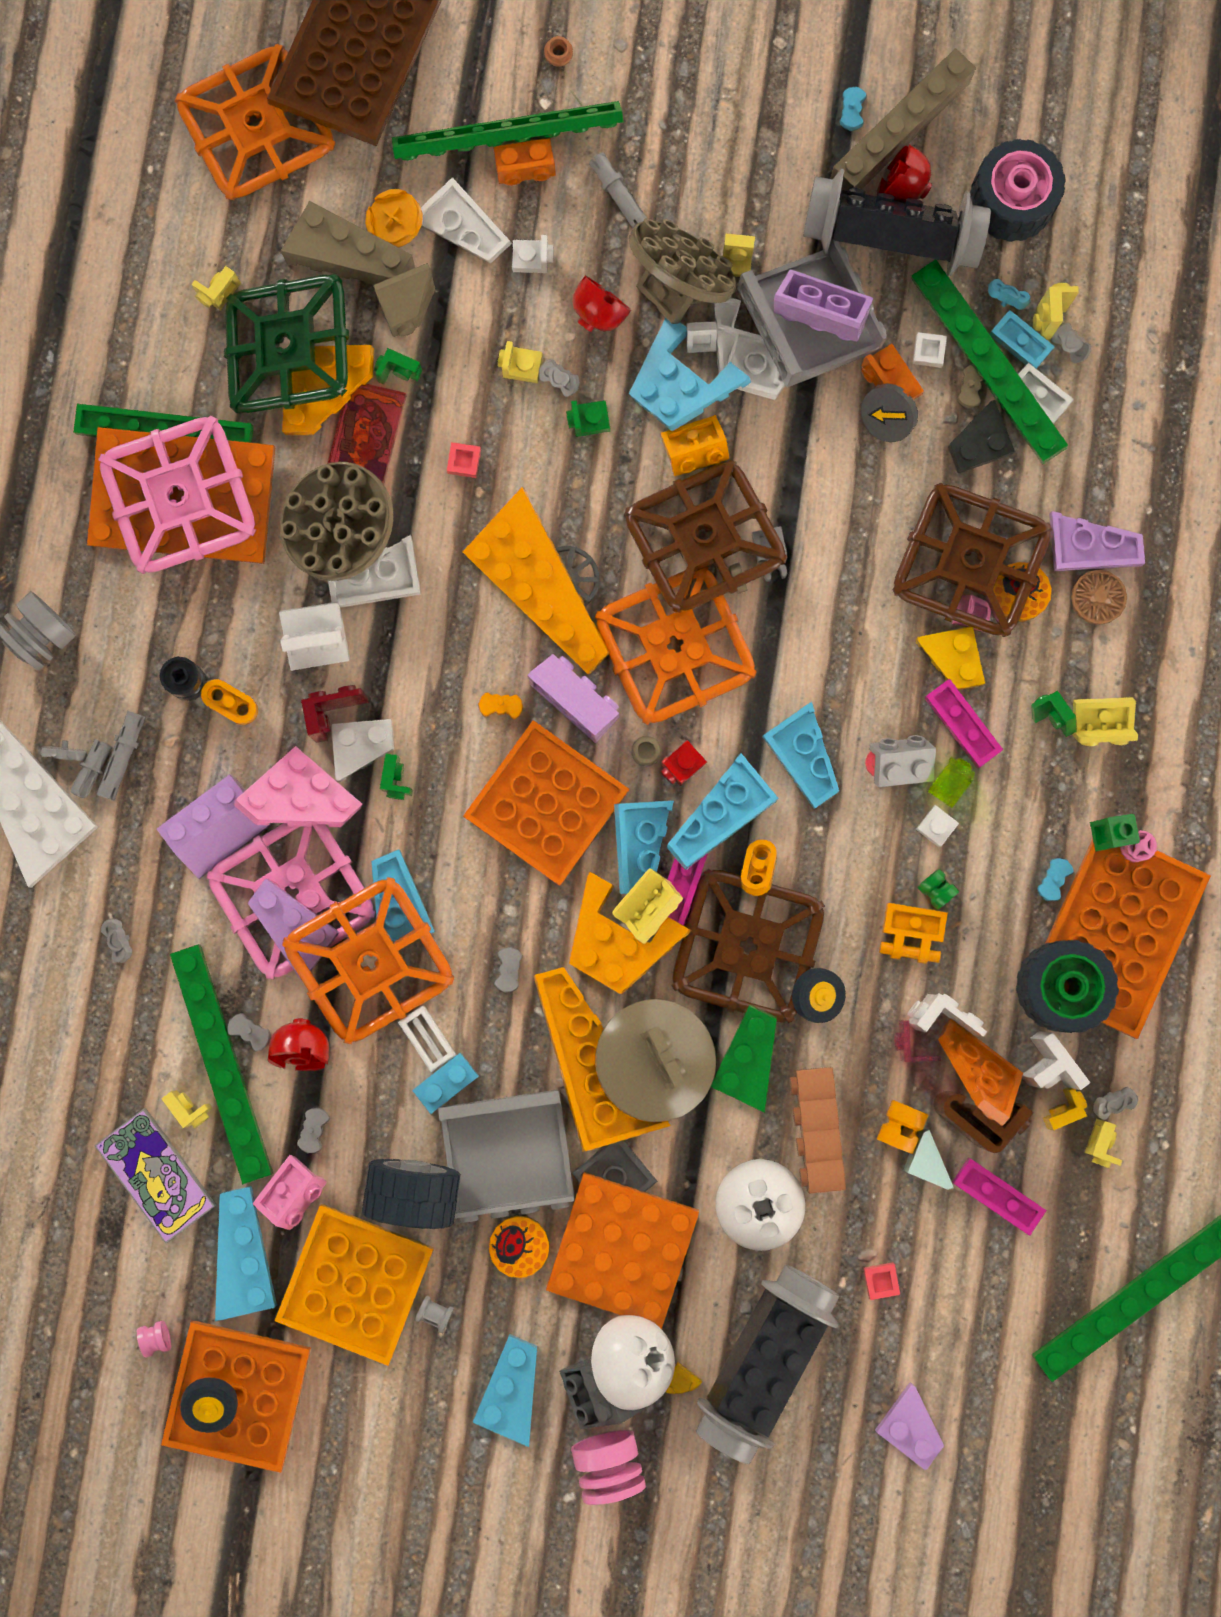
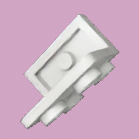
M927 994L922 1002L916 1001L907 1014L910 1016L907 1024L918 1031L927 1032L942 1012L974 1036L984 1037L987 1033L981 1027L984 1024L983 1021L970 1012L967 1014L957 1009L959 1003L946 994Z

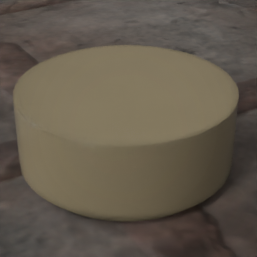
M740 563L728 567L732 577L742 573ZM746 584L738 587L736 593L748 591Z
M642 736L633 743L632 757L641 766H652L661 756V746L655 738Z

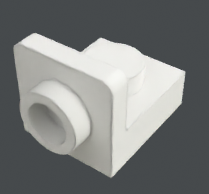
M541 235V240H513V272L548 273V263H553L554 247L553 245H548L547 235Z

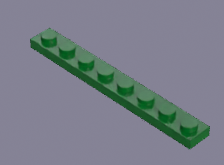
M619 101L392 137V147L395 159L401 158L404 161L416 159L418 155L424 154L440 156L449 150L455 149L470 151L475 146L480 145L496 147L502 145L504 141L526 142L531 140L532 137L542 135L552 138L560 135V132L572 131L573 133H582L591 127L597 126L612 128L617 123L624 122L623 112Z
M935 259L911 275V279L1042 465L1066 450L1068 444L947 276L939 262Z
M201 944L171 953L170 957L242 1185L272 1175V1167L232 1041L228 1034Z
M1221 1215L1034 1352L1032 1357L1048 1379L1054 1382L1220 1259Z

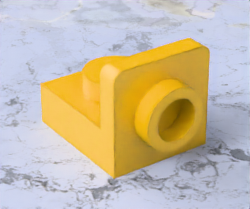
M1068 1087L1063 1089L1070 1106L1067 1107L1064 1103L1049 1109L1050 1115L1043 1117L1047 1129L1056 1130L1087 1117L1084 1110L1087 1108V1103L1081 1091L1076 1092V1089Z

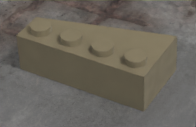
M311 201L308 202L281 249L286 264L294 266L298 264L310 267V270L326 271L337 274L345 279L361 280L370 285L378 284L415 268L411 254Z

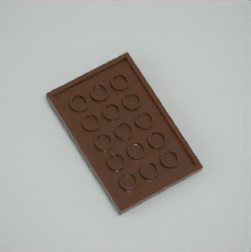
M312 0L267 97L268 104L377 146L442 0Z

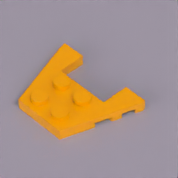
M589 872L569 964L617 993L623 994L650 970L652 965L671 951L672 947L682 938L684 939L691 930L667 917L660 925L652 941H647L643 944L635 938L631 931L600 914L614 885Z

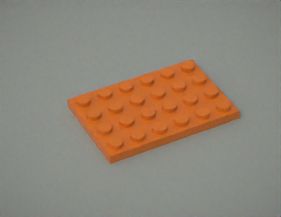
M98 427L87 539L88 546L127 550L118 521H114L112 516L114 509L101 475V461H99L101 454H105L113 447L151 435L150 432ZM182 436L165 442L170 462L174 463L189 458L198 437ZM209 439L198 462L204 480L226 473L215 439ZM228 440L237 469H241L243 475L241 481L254 516V529H256L254 536L250 535L245 541L204 555V558L265 564L276 447L268 444ZM155 446L116 460L142 474L162 467ZM112 467L125 507L145 501L140 481ZM230 482L207 489L215 510L243 523ZM174 487L173 494L169 495L170 500L175 499L177 503L182 501L181 497L184 496V490L180 491L177 487ZM150 510L129 517L141 552H144L155 529ZM213 516L191 522L199 544L239 531V529ZM183 526L165 531L155 553L173 554L190 548Z
M1092 839L1045 944L1055 941L1078 940L1082 943L1093 945L1094 948L1101 950L1105 954L1106 958L1113 964L1115 973H1117L1119 992L1114 1009L1109 1013V1017L1101 1023L1134 1039H1138L1211 875L1158 850L1150 859L1139 862L1127 860L1122 855L1120 847L1095 852ZM1067 980L1064 983V989L1066 993L1069 990V983Z

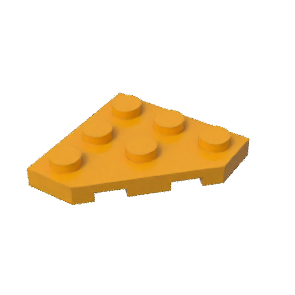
M347 345L348 382L345 388L347 392L343 396L339 395L331 400L295 405L294 409L289 410L283 408L282 432L285 435H314L322 427L321 424L332 413L336 414L351 399L350 395L360 385H365L373 377L374 348L372 345ZM315 346V364L336 381L335 346ZM312 370L292 373L293 393L331 387Z

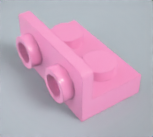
M289 1155L253 1202V1205L275 1226L291 1230L300 1223L304 1212L310 1204L319 1198L327 1181L311 1172L295 1156Z

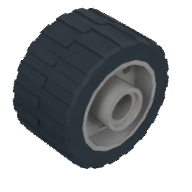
M372 1160L368 1164L362 1214L371 1220L395 1226L420 1229L451 1227L455 1219L461 1174L455 1169L417 1160Z

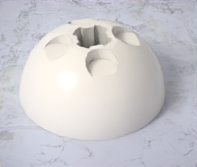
M756 1159L739 1164L724 1177L716 1196V1213L722 1229L734 1242L751 1250L766 1251L784 1245L798 1232L805 1215V1196L798 1179L789 1169L770 1160Z
M635 1315L618 1316L608 1321L601 1328L595 1339L591 1356L592 1372L601 1394L612 1405L624 1410L642 1409L656 1402L668 1389L675 1369L674 1351L667 1335L654 1322Z

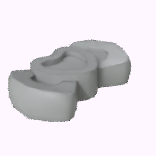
M1062 323L1051 338L1053 343L1062 344L1063 350L1070 352L1071 362L1080 363L1086 360L1091 352V344L1078 336L1077 331L1072 329L1070 323Z
M553 359L546 360L540 366L539 378L542 382L550 381L554 387H560L563 395L566 397L572 396L578 391L580 384L578 375L572 374L569 370H564L562 365L556 364Z
M62 740V747L46 746L41 749L42 757L53 756L56 759L85 761L87 757L86 750L68 748L67 740Z
M118 919L106 920L102 924L101 933L107 937V945L112 950V960L117 963H124L132 956V948L129 946L128 941L130 939L129 935H125V931L122 929V922Z
M513 947L503 948L498 952V957L502 962L499 968L501 975L494 981V986L498 990L507 993L515 991L519 987L517 971L523 955Z
M243 1013L236 1014L229 1020L227 1028L229 1036L240 1035L243 1040L250 1041L253 1050L256 1052L263 1050L269 1045L271 1038L269 1029L255 1025Z
M1129 1087L1114 1093L1108 1092L1104 1097H1099L1095 1100L1093 1111L1098 1118L1106 1120L1111 1113L1118 1114L1124 1109H1134L1138 1103V1096Z
M311 1108L305 1112L304 1129L297 1142L299 1148L307 1154L316 1153L322 1149L319 1139L323 1134L322 1126L330 1120L328 1113L321 1108Z

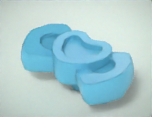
M852 87L843 92V110L839 121L840 125L849 131L858 130L863 126L864 121L860 116L862 111L861 104L867 98L865 91L859 87Z
M994 279L988 285L989 295L1002 301L1001 306L1003 307L1009 304L1021 310L1025 309L1030 303L1028 292L1018 291L1014 286L1005 285L1000 279Z
M1056 858L1050 861L1047 875L1042 880V884L1037 888L1039 895L1044 900L1058 901L1061 899L1060 887L1065 884V877L1074 873L1072 865L1066 859Z

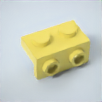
M1068 283L1054 284L1048 288L1036 307L1037 314L1033 316V329L1046 340L1050 341L1062 324L1063 313L1067 311L1078 295L1079 287L1070 286Z
M1130 697L1073 700V713L1076 715L1077 732L1072 735L1079 743L1085 746H1096L1099 742L1126 745L1129 741H1137L1138 734L1134 730L1135 699Z
M649 868L616 906L612 914L627 925L637 940L645 944L658 931L666 918L677 909L683 897L669 880Z

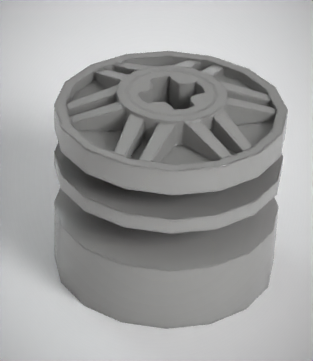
M30 591L16 604L24 617L19 620L12 614L7 613L4 617L12 628L10 629L0 622V637L3 640V644L18 659L40 671L45 664L37 654L40 653L50 661L54 656L46 645L51 642L58 648L63 649L76 634L55 611L35 593Z

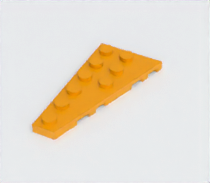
M521 487L465 548L463 553L587 674H591L610 652L586 610L580 594H578L572 583V579L552 540L545 531L538 513L531 504L525 488Z
M564 967L534 975L583 1152L671 1126L668 1121L649 1122L633 1118L619 1110L608 1099L599 1083L595 1066L596 1047L604 1029L601 1021L592 1012L584 1000V996Z

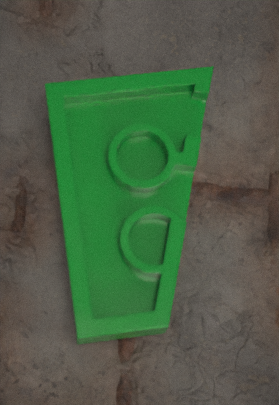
M749 1004L717 1069L711 1087L765 1113L777 1017Z

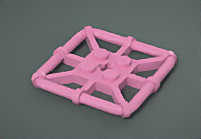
M213 416L197 418L162 431L156 429L151 431V435L113 447L105 454L100 455L101 475L114 509L112 516L114 521H118L128 553L138 572L142 574L158 572L192 559L199 561L204 559V555L239 544L248 539L250 535L254 536L256 529H254V516L241 481L243 475L241 469H237L225 432L218 423L217 418ZM202 430L189 458L171 463L165 448V442ZM213 434L226 473L204 480L198 462ZM155 446L162 467L142 474L116 460ZM112 467L139 480L146 500L125 507ZM230 482L243 523L215 510L207 489ZM174 487H177L180 491L184 490V496L181 497L182 501L178 503L175 499L170 500L169 495L173 494ZM150 510L155 529L143 554H141L129 517ZM213 516L239 529V531L199 544L191 522ZM183 526L190 548L152 560L165 531Z
M283 823L263 836L257 835L253 838L252 843L220 861L213 867L212 871H208L207 879H209L210 888L231 922L232 926L230 928L232 932L238 934L257 968L266 975L267 979L274 980L275 977L286 975L294 969L287 960L279 964L282 952L276 943H274L270 962L267 961L248 929V926L259 919L255 913L242 919L221 882L249 888L255 893L263 881L269 879L285 892L288 887L292 890L297 888L299 890V893L296 895L297 901L316 915L327 908H331L330 905L336 901L330 900L320 882L340 871L354 894L364 889L350 865L352 863L349 856L344 855L326 824H312L311 827L304 826L297 856L281 866L277 863L268 846L301 826H287V823ZM313 828L335 862L316 875L306 860ZM259 851L272 870L255 882L223 875ZM371 899L362 903L361 907H355L349 911L359 915L350 921L355 932L363 928L370 922L371 918L375 917L376 911L373 910ZM343 927L337 929L340 933L329 948L348 937Z

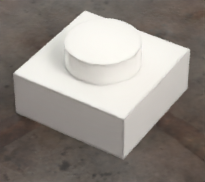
M716 321L687 323V353L716 352Z
M918 332L915 339L912 364L942 368L947 336Z
M935 805L916 830L936 846L941 847L959 823Z

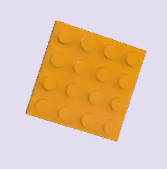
M321 1204L275 1322L389 1366L434 1247Z

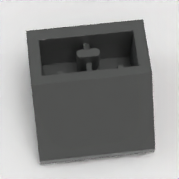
M591 1358L559 1371L580 1429L621 1424L645 1409L624 1410L607 1401L594 1380Z

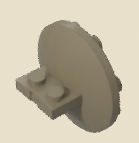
M646 218L643 222L634 226L629 235V245L635 257L646 269L636 287L658 307V310L671 324L680 323L693 299L709 303H723L731 298L736 289L735 276L731 270L733 265L727 258L719 256L713 250L714 245L712 242L705 238L698 239L686 231L679 229L674 222L668 219L657 222Z
M333 462L315 468L298 481L285 500L281 515L280 532L288 557L300 570L321 580H345L362 573L379 558L390 538L393 526L391 498L381 480L360 465L349 462Z
M651 999L631 1004L610 1019L598 1040L595 1066L601 1088L608 1099L619 1110L639 1120L662 1122L687 1114L703 1100L713 1082L716 1055L714 1044L707 1028L694 1013L682 1005L671 1001Z

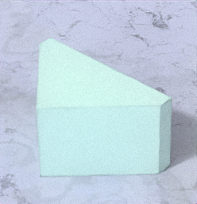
M924 1128L923 1131H918L919 1142L914 1155L909 1154L903 1170L947 1190L953 1188L930 1130Z

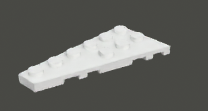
M0 720V823L26 884L32 888L94 832L98 826Z

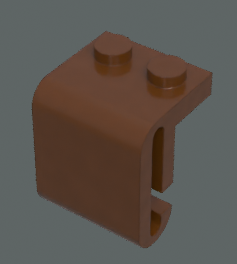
M943 1091L934 1099L933 1105L937 1114L974 1145L991 1153L1003 1151L1017 1133L1021 1135L1025 1132L1032 1122L1029 1118L1033 1112L1024 1104L1014 1102L1010 1118L1001 1126L995 1120L987 1118L977 1106L966 1103L961 1110L990 1134L991 1138L989 1140L950 1107L951 1102L962 1104L967 1098L966 1096L952 1091Z

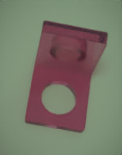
M899 1020V1032L895 1033L894 1042L895 1050L900 1051V1061H941V1056L937 1055L911 1056L909 1020Z

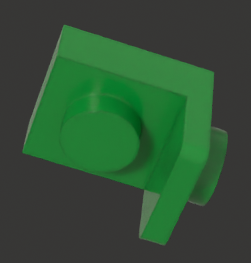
M387 348L384 356L380 355L374 367L377 380L381 384H385L391 370H393L392 373L405 381L411 378L418 382L422 373L420 362Z
M577 400L571 401V410L566 411L568 427L569 429H575L576 437L610 432L606 400L578 405Z
M1058 690L1050 695H1042L1032 703V719L1035 723L1049 717L1055 729L1060 728L1066 737L1077 732L1076 715Z
M385 753L380 790L387 792L386 797L391 799L404 800L405 795L412 796L413 790L410 787L396 785L397 781H402L404 764L400 763L399 756Z
M1134 814L1108 817L1090 822L1095 852L1138 844L1140 842Z

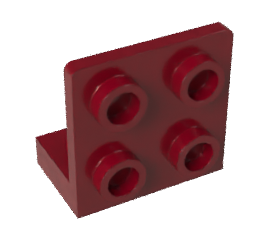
M355 685L338 688V693L326 695V691L308 694L307 699L301 700L308 736L316 743L328 741L327 733L331 732L329 717L324 712L369 703L367 695L361 688L356 689Z

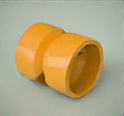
M892 1100L886 1113L889 1121L882 1123L877 1140L914 1155L919 1142L917 1132L923 1131L929 1115Z

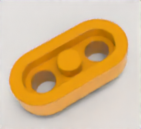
M210 680L201 690V698L206 706L236 724L248 725L258 715L257 703L250 696L222 680ZM222 691V699L215 701V692ZM241 706L248 707L246 715L241 716L239 714Z
M756 840L747 848L741 874V883L743 890L750 895H763L771 888L777 861V850L772 842ZM760 857H765L766 859H765V860H761V859H758V858H760Z

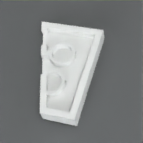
M453 177L421 207L423 213L422 226L490 264L512 244Z
M411 535L401 539V542L389 548L386 547L379 558L362 573L345 580L328 581L331 603L339 601L341 608L420 595Z

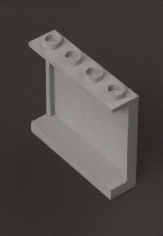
M832 239L827 254L822 250L757 276L754 275L752 270L741 274L737 288L786 388L864 358L868 354L879 352L882 349L887 334L885 326L881 321L878 322L874 314L873 303L858 342L842 340L836 334L814 330L807 324L798 321H788L781 315L774 313L775 294L790 269L864 294L861 288L860 277L857 272H853L849 264L847 251L844 247H840L838 241Z
M560 1089L441 1106L438 1108L439 1120L442 1122L447 1166L461 1174L455 1218H460L461 1223L479 1220L478 1215L489 1213L491 1218L509 1216L510 1210L521 1209V1214L534 1213L539 1211V1206L551 1205V1209L569 1207V1202L575 1200Z

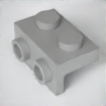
M912 735L904 740L885 738L881 739L880 742L870 743L869 750L875 754L874 784L876 786L887 787L934 781L936 747L924 737Z

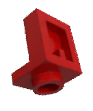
M687 740L669 757L661 761V766L664 769L660 772L672 785L677 782L679 786H682L707 761Z

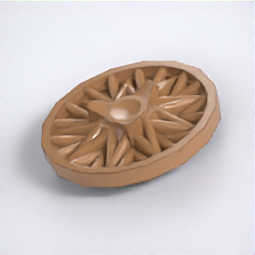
M1094 570L1087 572L1077 580L1072 589L1071 600L1073 608L1080 618L1088 623L1101 625L1110 623L1121 615L1126 607L1127 593L1119 577L1109 571Z

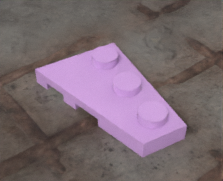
M1054 511L1049 514L1050 525L1053 529L1051 531L1054 571L1135 567L1145 564L1142 534L1112 526L1105 527L1089 523L1088 520L1081 518L1074 519L1062 516L1061 513Z

